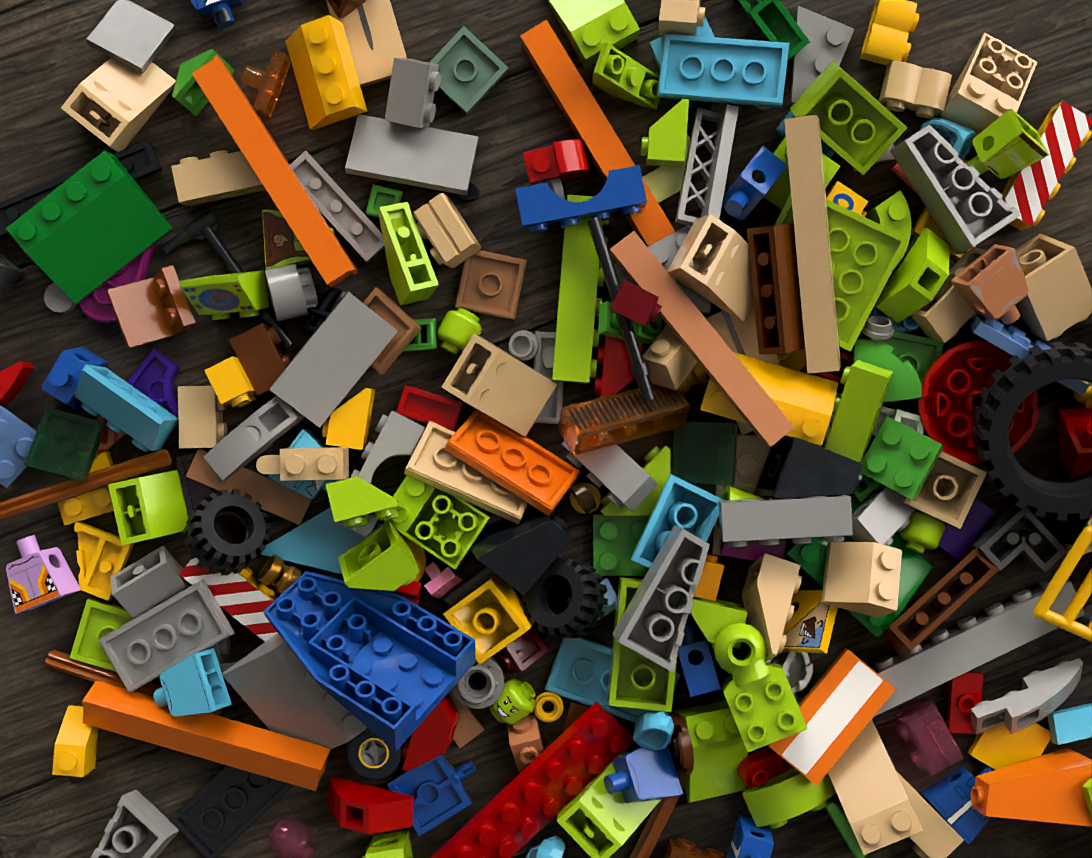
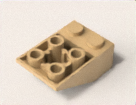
M984 33L951 90L945 109L940 116L976 131L977 136L1011 108L1016 112L1018 111L1037 62L1004 44L999 39Z
M110 58L77 86L61 109L109 147L119 152L129 145L174 88L176 80L153 62H151L143 74H140Z
M711 214L696 219L667 272L673 278L734 318L744 322L754 304L748 243L734 229Z
M473 334L443 383L442 388L526 437L558 384L483 337Z
M766 553L749 566L742 592L744 608L748 612V625L759 630L766 642L767 653L764 662L775 657L778 653H782L786 643V635L783 634L785 623L790 622L794 612V605H791L793 593L796 594L802 581V576L798 575L801 565Z

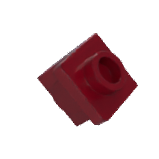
M532 626L527 632L496 654L498 655L497 661L505 671L518 673L524 671L549 650Z

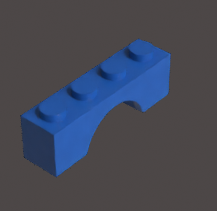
M640 165L609 171L603 189L593 198L583 202H570L558 197L547 183L515 189L523 231L530 230V234L548 231V226L560 224L561 228L579 225V220L599 217L600 221L610 219L609 214L622 212V216L636 215L641 213L640 208H645L647 204Z

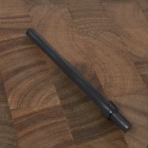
M595 217L587 220L613 303L621 286L600 219ZM615 312L632 364L629 367L632 378L637 380L643 402L653 400L655 396L648 376L651 372L648 362L643 360L631 319Z

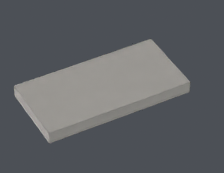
M359 114L345 171L348 174L467 196L478 146V136L430 127L417 128L385 121L382 118Z
M348 291L273 383L270 390L320 428L398 331Z
M203 579L100 638L98 641L128 693H131L159 677L162 672L190 655L210 648L235 632Z

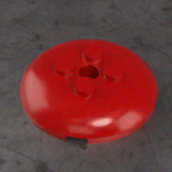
M989 341L965 342L952 347L939 356L930 366L922 381L923 397H920L918 401L919 416L926 435L945 446L942 452L969 464H981L975 449L977 444L972 435V427L976 426L977 422L973 415L972 396H979V406L981 407L983 399L980 396V392L983 387L990 388L995 382L991 375L997 369L1005 372L1012 366L1008 360L1014 357ZM1040 389L1034 391L1020 404L1011 419L1009 442L1012 453L1016 452L1027 441L1035 428L1040 409H1037V391H1040Z

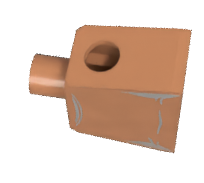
M994 244L950 280L952 285L978 315L994 320L1000 318L1003 324H1011L1019 319L1020 313L1015 305L1027 296L1029 291L1015 248Z

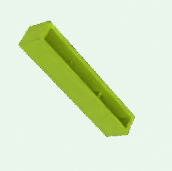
M567 195V201L583 202L593 198L592 196ZM591 218L579 220V225L564 228L552 381L589 384L590 377L596 378L597 360L591 358L592 347H598L599 344L598 329H594L595 316L599 317V304L602 303V298H596L597 286H603L604 274L602 268L599 267V258L587 220ZM609 219L600 221L601 225H608Z

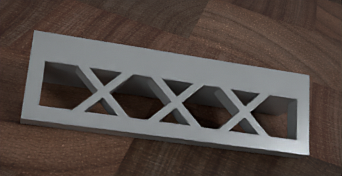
M727 104L722 113L702 108L696 109L675 222L692 226L694 221L699 219L684 215L686 205L693 200L696 201L702 210L701 217L711 214L720 219L739 107ZM701 120L716 122V132L707 136L700 126ZM703 145L707 147L712 155L711 160L704 164L695 154L696 149ZM700 172L707 184L704 189L697 192L691 183V177Z

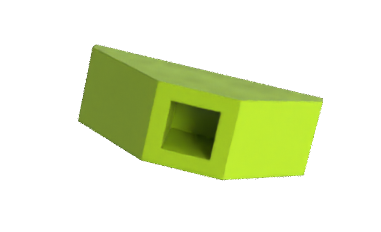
M603 43L593 72L592 84L611 96L657 110L660 100L658 98L660 76L609 43Z
M924 228L879 296L874 307L894 322L899 323L930 303L949 276L950 245L929 228Z
M663 445L660 449L654 446L644 456L643 459L646 463L641 467L655 480L658 486L633 512L625 504L619 508L607 497V493L600 501L603 504L600 511L605 516H649L652 513L668 476L671 474L670 449L666 445Z

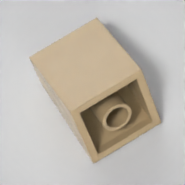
M1040 233L1015 249L1029 290L1027 296L1015 306L1031 333L1046 341H1050L1061 336L1065 330L1074 324L1082 322L1092 313V288L1075 247Z

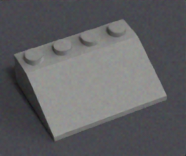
M278 633L222 673L223 677L270 731L333 749L349 742L368 728L314 681Z

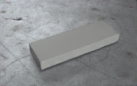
M535 331L539 341V350L534 357V370L552 380L556 332ZM553 381L558 385L535 423L562 424L564 382Z

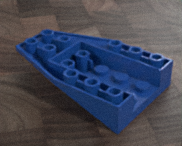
M305 571L264 610L265 617L314 681L395 752L475 663V639L399 594L383 590L348 588L344 580Z

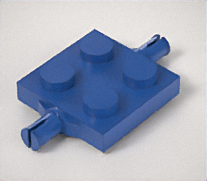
M442 754L409 772H402L389 780L387 786L391 791L414 796L412 826L417 834L421 836L472 803L463 787L462 780L476 772L477 769L471 760L455 769Z

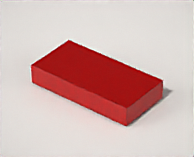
M404 385L396 413L427 424L431 421L455 432L463 403Z

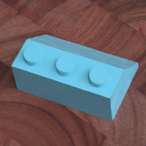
M85 365L82 369L74 396L83 402L81 407L94 416L100 414L108 420L106 425L119 434L125 432L133 438L131 442L145 452L148 450H160L179 424V419L108 368Z
M669 474L630 560L649 569L674 525L707 542L719 516L718 501L725 500Z

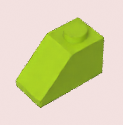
M682 99L649 128L648 137H642L641 156H646V165L683 167L686 153L689 99Z

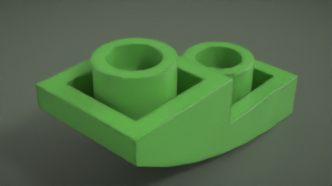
M606 301L599 304L598 334L624 340L616 313L610 310L612 302ZM659 314L654 323L648 321L646 326L631 320L638 343L652 344L661 333L662 318Z

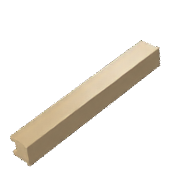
M817 115L784 119L807 374L839 371L841 360L819 118Z

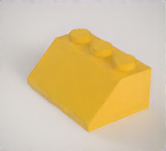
M327 15L300 25L286 40V46L310 130L313 131L368 112L343 23Z

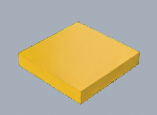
M1037 723L1013 734H1010L1004 724L979 733L967 753L997 770L1041 756L1051 739L1049 730Z

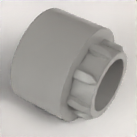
M294 263L264 270L277 322L308 315L307 309L317 306L318 300L310 269L307 267L297 268Z
M494 655L481 664L475 659L473 666L452 688L454 696L461 704L469 708L481 709L492 705L503 691L504 669ZM476 672L482 673L486 677L487 682L482 686H475L471 683L470 676Z

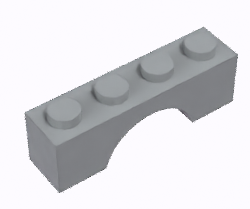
M391 411L389 417L383 414L375 431L380 433L375 444L371 442L367 444L361 456L366 461L361 471L355 469L350 478L358 476L371 484L374 472L384 461L396 456H411L425 427L394 411ZM376 517L367 519L368 525L350 530L366 537L372 532L378 519Z

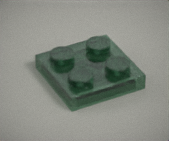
M46 407L24 465L32 469L85 483L107 425L97 420Z
M675 421L672 475L688 483L735 485L738 424Z

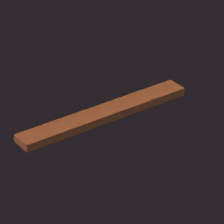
M635 231L610 248L609 251L612 258L634 285L659 297L657 304L662 306L659 312L660 317L767 448L773 446L795 428Z

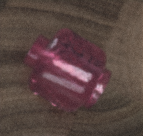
M284 818L269 835L271 839L269 849L278 858H309L315 850L311 846L314 842L315 834L297 818H292L289 821Z

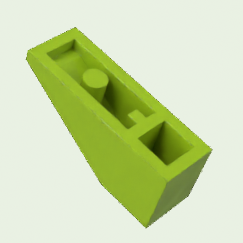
M408 202L379 207L378 214L389 275L400 306L429 299L439 284Z

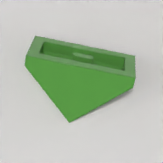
M212 49L181 63L172 97L195 116L200 113L209 100L191 73L218 55ZM220 57V59L225 63L230 73L233 74L235 69H233L222 57Z

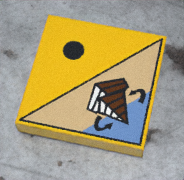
M798 590L796 594L793 593L791 605H794V612L790 622L785 623L783 634L786 635V643L782 652L827 654L838 607L821 603L823 590Z

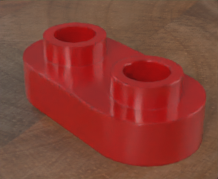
M767 746L744 758L738 766L737 774L745 785L756 787L790 770L792 765Z

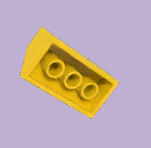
M733 351L795 427L786 436L798 437L822 446L832 416L838 382ZM709 377L700 410L748 424Z

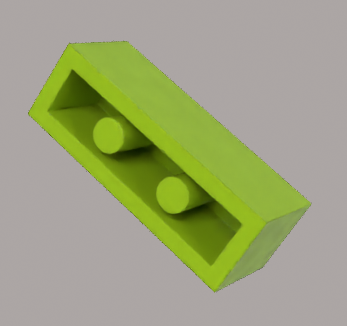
M857 360L851 367L847 366L841 378V384L845 385L842 396L837 395L834 401L832 413L835 414L833 424L828 425L824 437V442H826L825 449L861 463L872 438L893 371Z

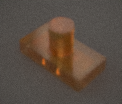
M275 49L266 72L247 65L241 78L243 84L260 89L253 108L258 114L268 118L272 116L291 64V60L286 53Z

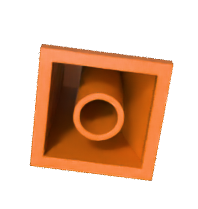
M1063 748L978 775L975 779V786L972 787L970 794L972 808L988 817L1092 827V819L1082 786L1092 777V759L1071 749Z

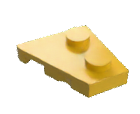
M110 451L103 452L97 456L76 477L113 466ZM108 486L57 502L64 526L114 511Z

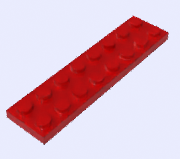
M596 701L430 858H511L548 824L562 807L575 795L579 794L595 776L601 773L611 761L634 743L633 733Z

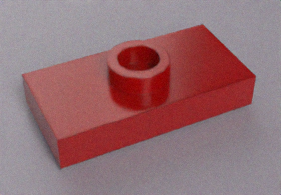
M968 671L949 680L947 732L976 734L970 725L971 708L975 707L982 700L983 673Z

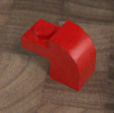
M573 139L554 142L552 146L523 153L530 185L560 178L562 182L590 174L582 140Z

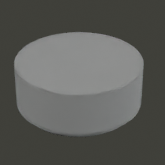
M55 283L49 285L45 290L44 301L50 310L58 313H67L76 307L77 304Z

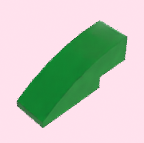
M735 0L767 41L789 43L788 60L810 43L807 36L780 0Z

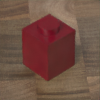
M624 280L610 310L646 326L648 321L651 323L655 322L662 306L657 304L658 296Z

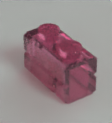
M928 698L923 699L912 707L896 714V718L900 723L896 726V729L905 743L908 741L911 743L914 751L910 755L919 770L924 768L929 774L934 775L947 766H951L963 759V755L937 707Z

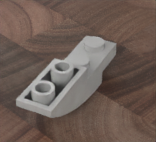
M275 396L225 436L203 459L221 481L224 482L271 447L275 440L306 417L280 397Z
M1078 658L1072 661H1062L1047 670L1033 671L1023 678L1021 691L1014 690L996 700L978 703L975 707L971 708L970 725L976 734L1005 724L1010 734H1013L1042 720L1058 708L1074 691L1081 680L1082 660Z

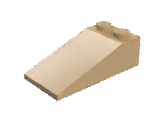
M871 719L828 772L864 855L924 831Z

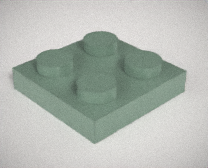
M465 26L429 62L439 65L438 72L441 74L439 89L467 115L509 71V68Z

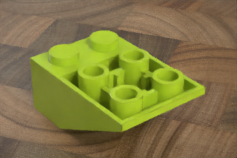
M407 475L393 496L404 503L405 509L398 511V517L384 521H389L396 530L456 570L490 517L473 504Z
M623 751L615 759L628 753V751ZM613 761L601 773L595 776L579 794L575 795L562 807L557 814L556 821L591 858H609L625 843L661 801L626 803L622 792L609 794L605 788L604 778L607 775L616 773Z

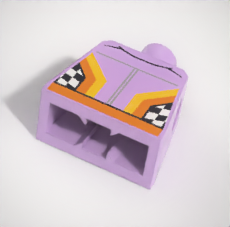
M35 535L16 541L22 558L6 566L15 614L38 608L81 590L59 548L54 547L40 551Z

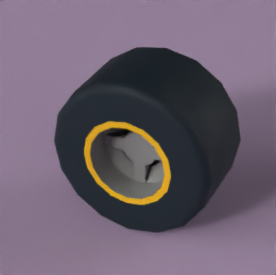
M367 728L351 739L347 745L349 765L357 775L367 780H380L388 777L397 769L401 761L404 743L395 752Z

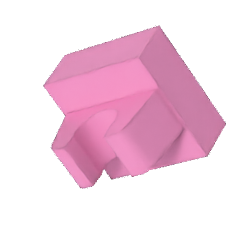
M435 561L424 569L431 578V581L424 586L432 596L438 599L442 598L463 581L456 570L449 566L443 570Z

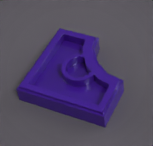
M153 348L127 383L178 418V399L174 387L175 377L180 366L157 348Z

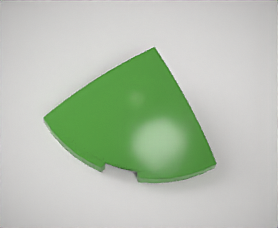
M857 338L854 346V363L860 360L893 371L884 402L923 397L920 379L908 360L903 363L892 353L894 348L886 343L872 341L868 338Z

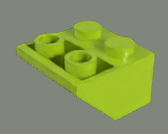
M179 470L108 484L121 545L183 532L184 528L188 525L186 522L189 518Z
M358 476L325 484L334 522L344 525L345 528L354 529L368 525L367 519L374 517L380 519V521L396 518L399 516L398 511L405 509L403 502Z

